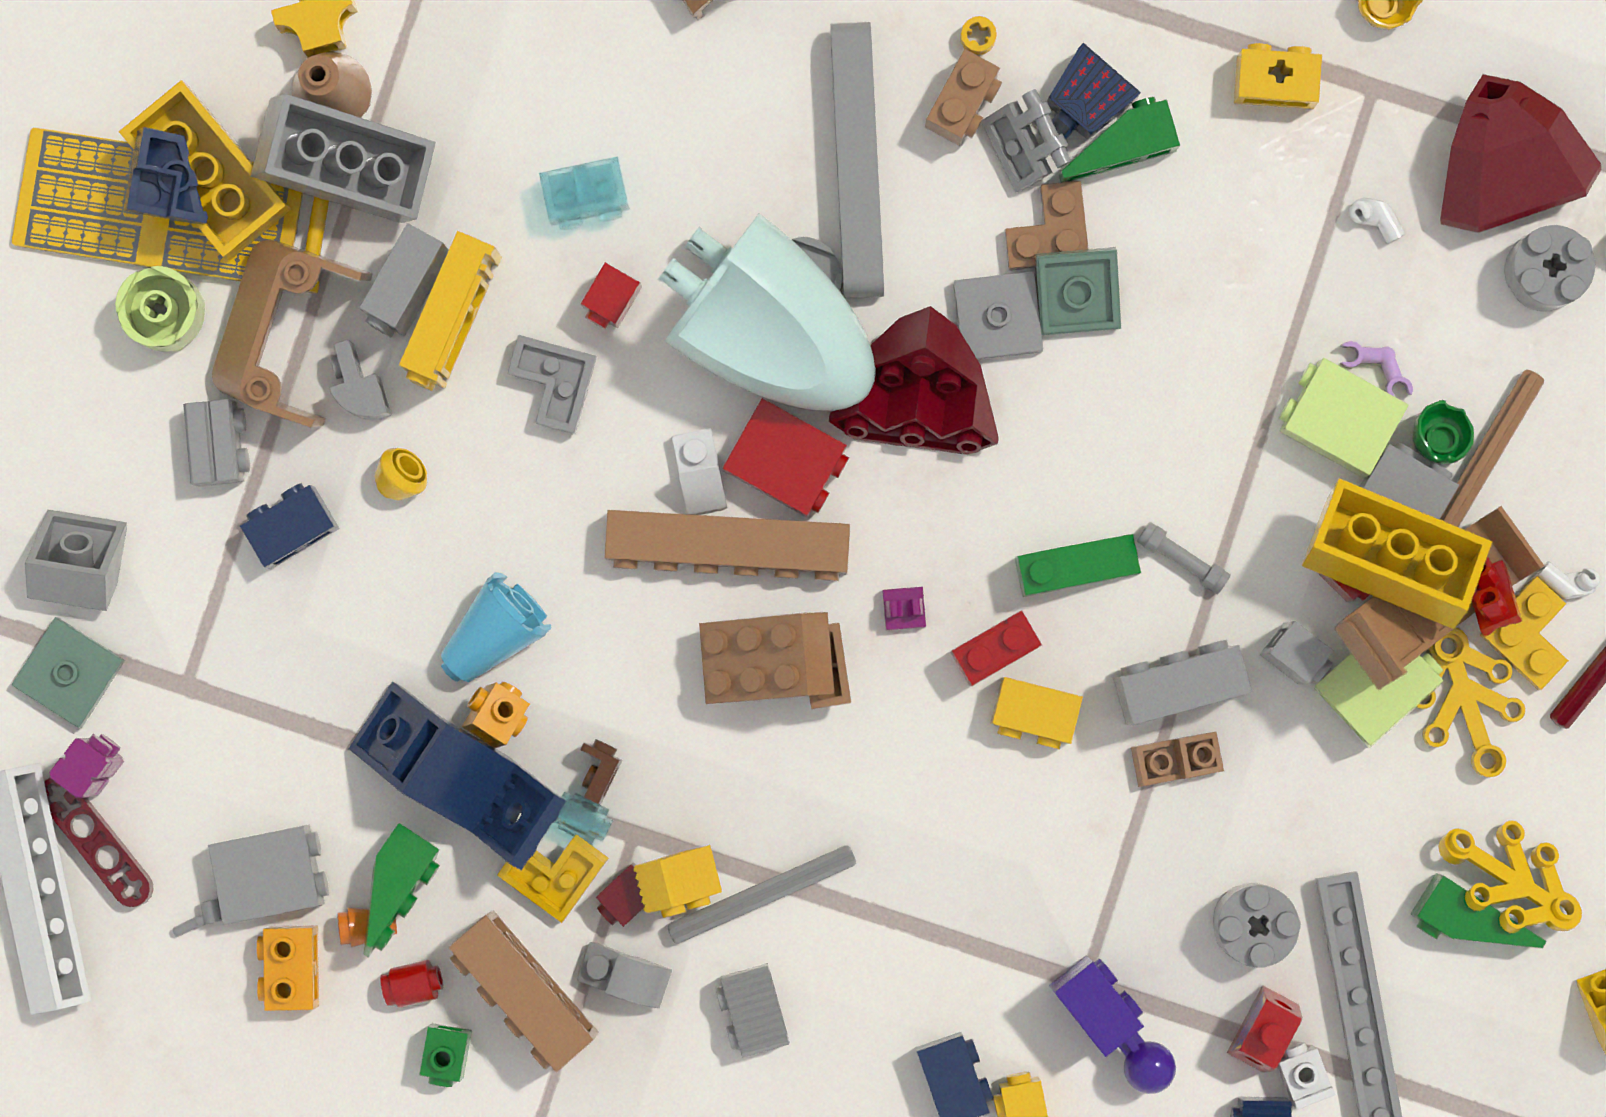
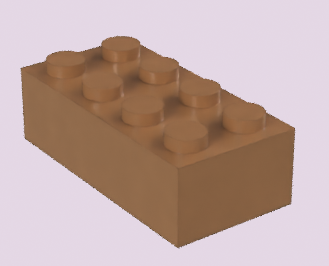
M494 910L486 914L448 947L453 952L450 960L464 976H467L469 973L473 975L480 984L477 988L480 996L491 1007L498 1004L507 1015L503 1020L506 1026L517 1038H521L524 1035L534 1046L530 1052L544 1069H548L551 1066L555 1072H558L590 1044L599 1033Z

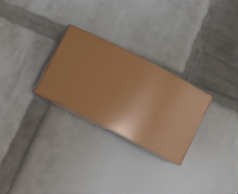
M1217 732L1131 747L1138 787L1224 771Z

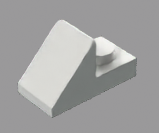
M708 428L672 436L687 514L693 515L727 508L712 429Z

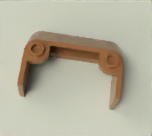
M264 240L257 243L250 252L213 366L212 379L218 390L252 408L310 428L323 426L326 418L280 403L279 399L282 393L280 379L271 370L259 366L283 290L293 293H304L311 290L317 284L322 268L359 281H371L373 273L279 241Z

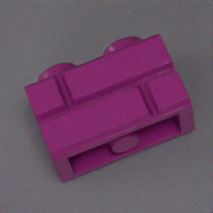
M92 734L90 738H75L64 752L66 758H60L49 772L50 778L76 798L99 796L109 782L108 777L114 776L124 763L123 757L118 754L121 747L103 734L99 737Z

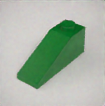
M1148 97L1133 102V109L1125 112L1061 171L1059 175L1060 183L1072 182L1176 152L1180 147V142L1167 99L1156 102L1155 97Z
M1133 534L1015 557L1022 597L1141 573Z
M1437 873L1411 912V915L1420 920L1416 927L1436 940L1442 934L1452 939L1543 948L1547 942L1525 927L1516 933L1505 931L1499 922L1502 912L1491 905L1481 911L1472 910L1465 901L1467 890L1444 875ZM1475 896L1478 901L1484 902L1483 900ZM1510 918V920H1511L1514 924H1517V925H1518V923H1517L1516 921H1514L1513 919Z

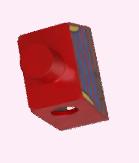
M1263 985L1227 1053L1263 1073L1275 1070L1302 1021L1299 1004Z

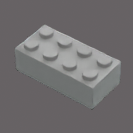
M284 93L271 98L269 101L251 177L404 223L417 220L436 142Z

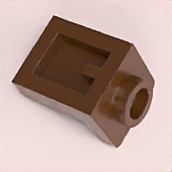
M595 739L593 745L583 743L580 750L601 760L599 767L591 765L582 786L587 788L584 798L597 804H602L623 760L614 756L617 751L616 748Z

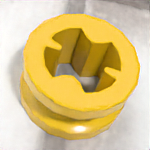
M976 16L970 18L963 25L960 35L963 48L976 55L986 54L995 44L997 36L996 27L986 17ZM978 26L980 31H988L990 37H985L984 42L986 44L979 46L976 40L969 41L967 35H972V27Z

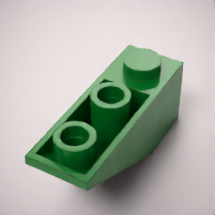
M398 823L377 853L373 865L363 953L368 958L375 948L380 951L385 948L395 930L390 928L391 924L398 915L403 918L407 916L418 899L413 895V892L420 882L428 885L440 867L435 862L440 849Z

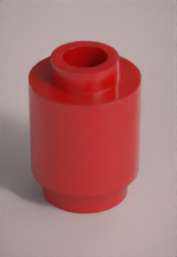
M429 960L390 968L389 973L382 974L380 978L382 994L387 1006L397 1005L398 1008L436 1000L438 998V990L443 989V978L440 968L438 966L433 967Z

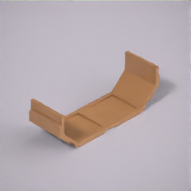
M1502 506L1465 529L1468 532L1492 541L1487 557L1492 564L1503 560L1512 586L1545 566ZM1375 596L1337 623L1338 625L1334 628L1378 690L1407 673L1404 668L1406 665L1453 630ZM1472 600L1468 611L1457 626L1475 613Z

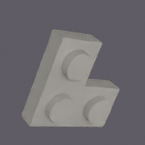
M518 335L508 375L546 385L536 424L576 434L597 357Z

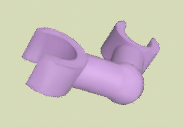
M1353 341L1340 345L1345 348H1353L1357 354L1355 361L1341 362V366L1352 368L1360 363L1381 364L1387 380L1385 392L1394 396L1392 387L1394 383L1399 382L1405 386L1407 394L1409 396L1412 395L1413 386L1410 380L1402 377L1395 352L1392 348L1361 347V345Z

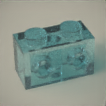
M618 156L539 173L549 222L552 226L559 224L560 230L582 226V219L598 216L599 221L618 219L623 216L622 211L630 209Z

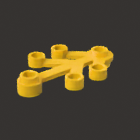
M1456 627L1428 648L1431 657L1443 669L1439 676L1442 678L1446 669H1448L1452 685L1434 722L1424 728L1422 737L1424 742L1431 747L1445 745L1449 739L1448 730L1459 708H1461L1475 749L1471 756L1472 768L1481 776L1495 777L1505 769L1506 756L1499 747L1491 745L1477 701L1498 711L1501 718L1508 722L1521 720L1525 715V705L1518 698H1507L1468 678L1464 663L1486 672L1487 678L1496 684L1505 683L1511 678L1512 667L1505 660H1494L1470 648L1466 634ZM1446 638L1451 639L1455 645L1453 652L1450 654L1445 653L1441 648V643ZM1496 664L1503 665L1506 670L1505 676L1502 679L1495 678L1492 673L1493 667ZM1435 691L1429 695V701L1426 704H1419L1416 708H1430L1436 700ZM1510 702L1517 704L1519 709L1518 714L1513 718L1509 717L1505 711L1507 704ZM1434 727L1442 731V739L1437 743L1432 742L1429 738V732ZM1485 753H1489L1493 757V764L1487 769L1482 767L1480 763V758Z
M1507 821L1498 828L1496 833L1498 842L1505 849L1511 868L1477 847L1474 837L1466 830L1452 829L1441 838L1438 848L1440 855L1445 861L1458 865L1467 860L1504 884L1489 887L1483 883L1473 885L1465 893L1466 904L1472 910L1481 911L1492 904L1527 898L1539 906L1524 910L1517 905L1508 907L1499 917L1500 925L1505 931L1516 933L1523 927L1543 923L1556 931H1569L1580 923L1582 918L1581 906L1573 895L1564 892L1554 865L1559 859L1558 850L1554 845L1545 842L1538 845L1531 852V862L1540 870L1545 887L1544 890L1534 883L1520 843L1524 839L1525 832L1518 822ZM1506 829L1513 832L1515 839H1511L1507 835ZM1456 839L1463 844L1464 848L1458 846ZM1540 851L1547 854L1549 861H1545L1541 857ZM1475 892L1483 896L1484 902L1476 899ZM1559 905L1564 908L1567 915L1561 912ZM1509 914L1517 918L1518 925L1510 920Z

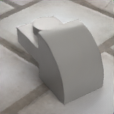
M346 340L333 344L336 355L330 356L331 364L336 378L344 379V383L329 387L336 402L348 412L363 419L376 420L392 416L381 377L377 374L363 376L354 343Z
M590 942L577 981L601 989L606 994L626 1001L660 1008L672 969L640 957L630 956L599 943Z

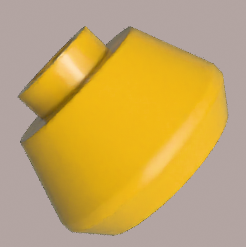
M390 448L383 452L374 477L377 489L384 497L403 500L418 495L425 490L427 486V471L422 461L414 453L403 448Z

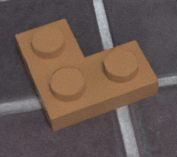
M1081 181L1041 185L1044 225L1005 229L1009 270L1036 268L1035 254L1088 249Z

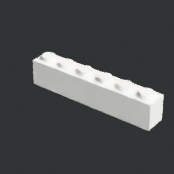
M40 763L0 771V874L31 1015L91 1002Z

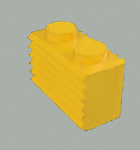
M711 845L685 850L635 865L633 869L637 873L635 878L639 881L637 886L641 889L639 894L643 897L641 902L645 905L643 910L646 913L661 911L662 918L686 912L684 904H686L687 910L711 904L709 896L722 892Z

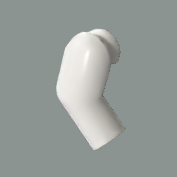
M1360 198L1351 205L1349 209L1351 219L1356 223L1377 226L1387 244L1405 235L1388 203L1369 198Z
M1549 561L1536 574L1550 589L1564 599L1588 596L1595 591L1600 583V577L1593 569L1585 568L1582 571L1564 574Z

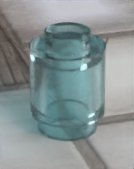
M564 792L561 797L566 800V803L555 823L559 824L558 829L572 836L577 834L591 845H593L596 839L603 842L614 821L607 817L610 809L592 802L576 792L574 795Z

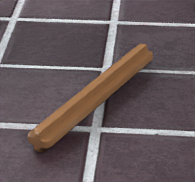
M1527 369L1522 372L1457 481L1459 487L1439 520L1456 527L1460 526L1542 388L1544 379L1538 373Z

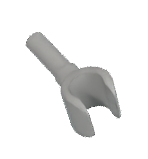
M218 899L201 902L202 915L174 927V935L179 937L197 927L221 921L222 917Z

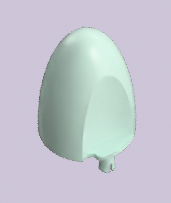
M760 213L733 248L730 246L727 249L704 232L701 227L695 231L684 248L691 251L713 268L711 271L713 275L709 280L705 278L702 281L678 263L675 258L671 260L658 278L659 281L664 282L688 300L686 305L689 306L664 341L710 372L759 396L803 409L826 411L846 409L861 402L868 396L875 378L874 357L866 333L853 309L820 267L797 244Z

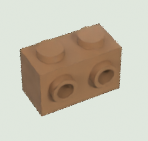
M964 49L926 119L925 128L958 146L961 145L965 136L973 138L983 119L982 116L978 115L984 101L992 103L1001 87L1002 82L997 79L1000 67Z

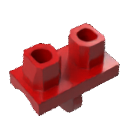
M1488 557L1472 597L1478 625L1484 637L1492 634L1499 627L1522 622L1503 560L1492 564Z

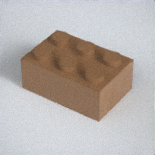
M828 612L797 613L699 623L706 704L834 694Z

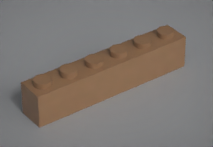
M607 510L605 559L614 560L613 568L637 569L638 562L654 563V570L677 572L678 564L694 565V573L718 574V567H734V575L758 576L759 569L775 570L774 577L798 579L799 571L815 572V580L839 581V574H847L850 524Z

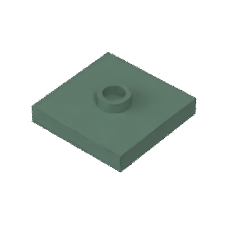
M1116 247L1035 254L1041 335L1121 329Z
M55 617L12 683V686L71 724L82 728L125 660L65 621Z

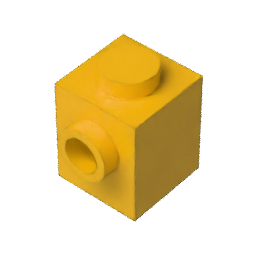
M1030 1072L1014 1073L1006 1076L1007 1082L999 1084L1000 1094L993 1096L997 1117H1048L1042 1083L1038 1076L1031 1077Z

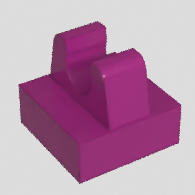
M923 587L882 590L886 630L926 627Z

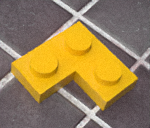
M1535 576L1515 596L1522 622L1499 627L1488 636L1484 637L1482 633L1480 636L1537 690H1542L1569 661L1540 634L1566 603L1539 577Z
M576 834L555 864L536 850L522 870L506 861L497 876L562 923L609 858Z

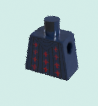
M1082 43L1048 97L1047 103L1057 113L1052 122L1058 135L1063 134L1066 140L1076 130L1089 140L1132 106V103L1138 99L1141 92L1085 43Z

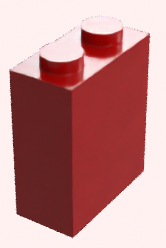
M762 398L722 469L724 472L772 499L808 517L811 510L816 513L820 512L830 492L824 490L825 485L831 475L839 478L850 457L843 454L847 447L846 444Z

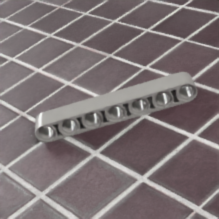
M871 23L830 24L844 298L884 296Z

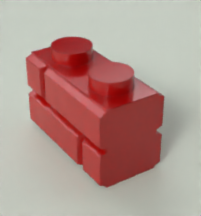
M1021 610L951 650L950 653L969 686H973L1039 648L1042 644Z

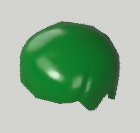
M1439 400L1427 405L1414 422L1412 439L1416 449L1423 457L1438 464L1450 465L1464 458L1474 444V427L1464 409L1453 407L1447 404L1446 400Z

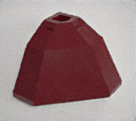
M1482 74L1466 100L1451 145L1440 222L1442 225L1480 233L1586 197L1602 170L1601 163L1561 107L1522 82Z
M931 306L900 317L870 345L874 357L875 378L868 396L851 407L831 411L828 420L829 423L854 440L966 455L997 445L999 441L979 361L957 325Z

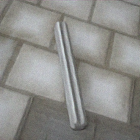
M849 846L840 847L671 922L668 925L669 934L673 942L679 944L856 864L854 854Z

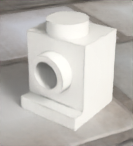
M1305 1042L1289 1046L1277 1067L1292 1105L1296 1109H1301L1335 1096V1091L1331 1086L1318 1049L1313 1045L1307 1047ZM1308 1067L1312 1070V1077L1309 1081L1302 1082L1299 1080V1071L1302 1068Z

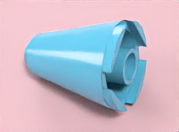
M495 572L486 580L441 653V658L444 662L441 665L443 671L456 682L460 680L471 682L541 639L552 628L551 624L543 625L542 622L547 618V615L535 599L519 584L510 588L503 583L508 577L502 573Z

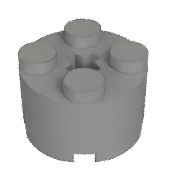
M1560 225L1544 226L1523 237L1510 250L1505 262V280L1522 305L1537 311H1553L1577 300L1587 291L1595 273V258L1590 241L1575 230ZM1547 261H1551L1552 267L1556 268V273L1552 276H1549V269L1543 267V264Z
M1258 883L1243 884L1227 891L1218 901L1213 916L1214 934L1221 949L1233 959L1251 967H1268L1287 957L1298 940L1301 925L1296 908L1286 895L1277 889ZM1263 916L1261 921L1264 927L1260 933L1253 931L1249 934L1248 932L1251 930V925L1248 923L1249 918L1255 917L1259 919Z

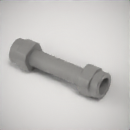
M1149 522L1137 542L1152 553L1158 550L1202 579L1200 584L1218 595L1231 574L1215 563L1212 566L1208 565L1167 538V531Z

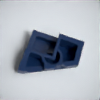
M146 127L137 131L124 211L189 223L207 224V212L203 211L196 188L198 182L195 172L189 164V151L184 136Z

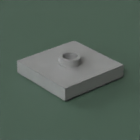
M1034 271L954 280L959 330L977 360L1043 352Z

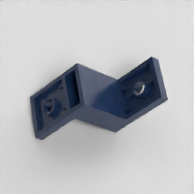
M393 681L348 748L402 794L470 831L505 861L519 870H522L529 858L534 855L538 844L551 824L557 820L561 809L566 803L565 799L512 758L444 719L404 687Z

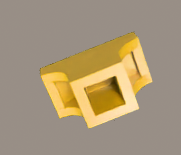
M299 0V3L271 10L275 27L280 33H291L298 36L302 50L308 58L320 53L334 52L347 48L343 35L344 24L351 15L358 12L355 0Z

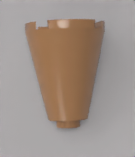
M324 52L307 58L301 64L293 79L292 96L361 118L370 107L372 87L365 69L354 58L339 52Z

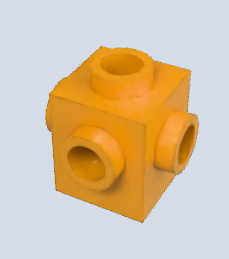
M496 682L485 686V688L479 687L469 700L467 707L471 711L464 721L462 728L494 748L505 746L511 736H518L528 720V717L524 714L530 703L520 698L522 692L506 682H501L500 684Z

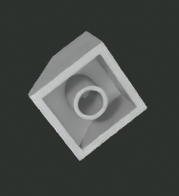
M48 509L25 562L27 598L107 611L118 582L127 522Z

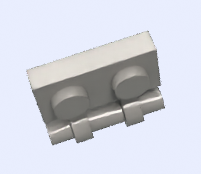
M1036 89L1022 95L1028 108L1024 113L1018 101L1006 104L981 121L1015 192L1025 190L1053 173L1046 160L1048 156L1051 155L1057 169L1072 162L1065 149L1068 144L1063 134L1058 135L1049 116L1052 111L1047 102H1042ZM1033 123L1036 124L1044 141L1041 145L1038 144L1030 127Z

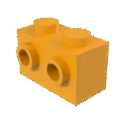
M318 925L269 926L264 928L263 936H258L257 958L258 960H264V977H258L257 995L259 1001H264V1011L314 1010L319 1007Z

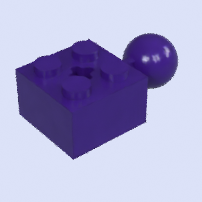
M1086 955L1052 982L1049 987L1105 1057L1117 1048L1122 1051L1126 1056L1124 1061L1125 1077L1134 1089L1145 1094H1156L1164 1091L1173 1082L1176 1074V1062L1173 1054L1160 1043L1145 1042L1138 1031L1144 1025L1138 1017L1144 1012L1125 990L1118 994L1112 986L1118 979L1100 958L1093 962Z

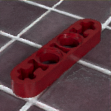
M51 778L46 779L44 784L52 819L117 901L127 907H137L146 903L152 897L154 890L150 876L88 798H76L66 791L64 793L66 801L70 805H75L78 801L81 807L69 812L64 819L61 813L68 810L61 801L51 802L50 797L53 795L52 785L54 784L56 787L62 786ZM80 814L89 815L94 822L93 832L87 837L78 836L73 829L74 819ZM106 845L113 846L119 853L118 864L111 869L104 868L98 861V853ZM127 863L132 868L130 871L125 872L128 879L132 882L140 880L143 884L139 889L142 895L140 898L136 895L126 896L125 891L128 889V884L122 877L117 878L115 882L111 878V875L122 871Z

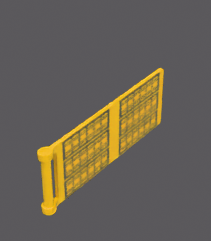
M35 127L30 130L12 235V244L15 246L146 267L164 266L177 272L241 281L250 252L257 243L264 240H275L293 247L295 245L303 197L302 192L270 183L291 208V211L229 261L221 256L195 223L124 211L134 153L133 148L128 142ZM315 196L313 199L305 251L317 255L321 254L329 206L328 200ZM320 281L307 293L318 294Z

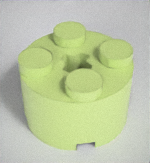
M153 266L128 276L120 286L115 301L118 319L124 332L132 340L155 351H178L184 348L197 336L204 322L205 301L197 287L177 271L164 266ZM156 303L159 305L164 304L168 308L164 315H158L153 310Z

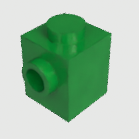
M435 1023L429 1025L419 1075L429 1077L428 1083L436 1086L452 1087L453 1081L460 1082L464 1078L472 1030Z

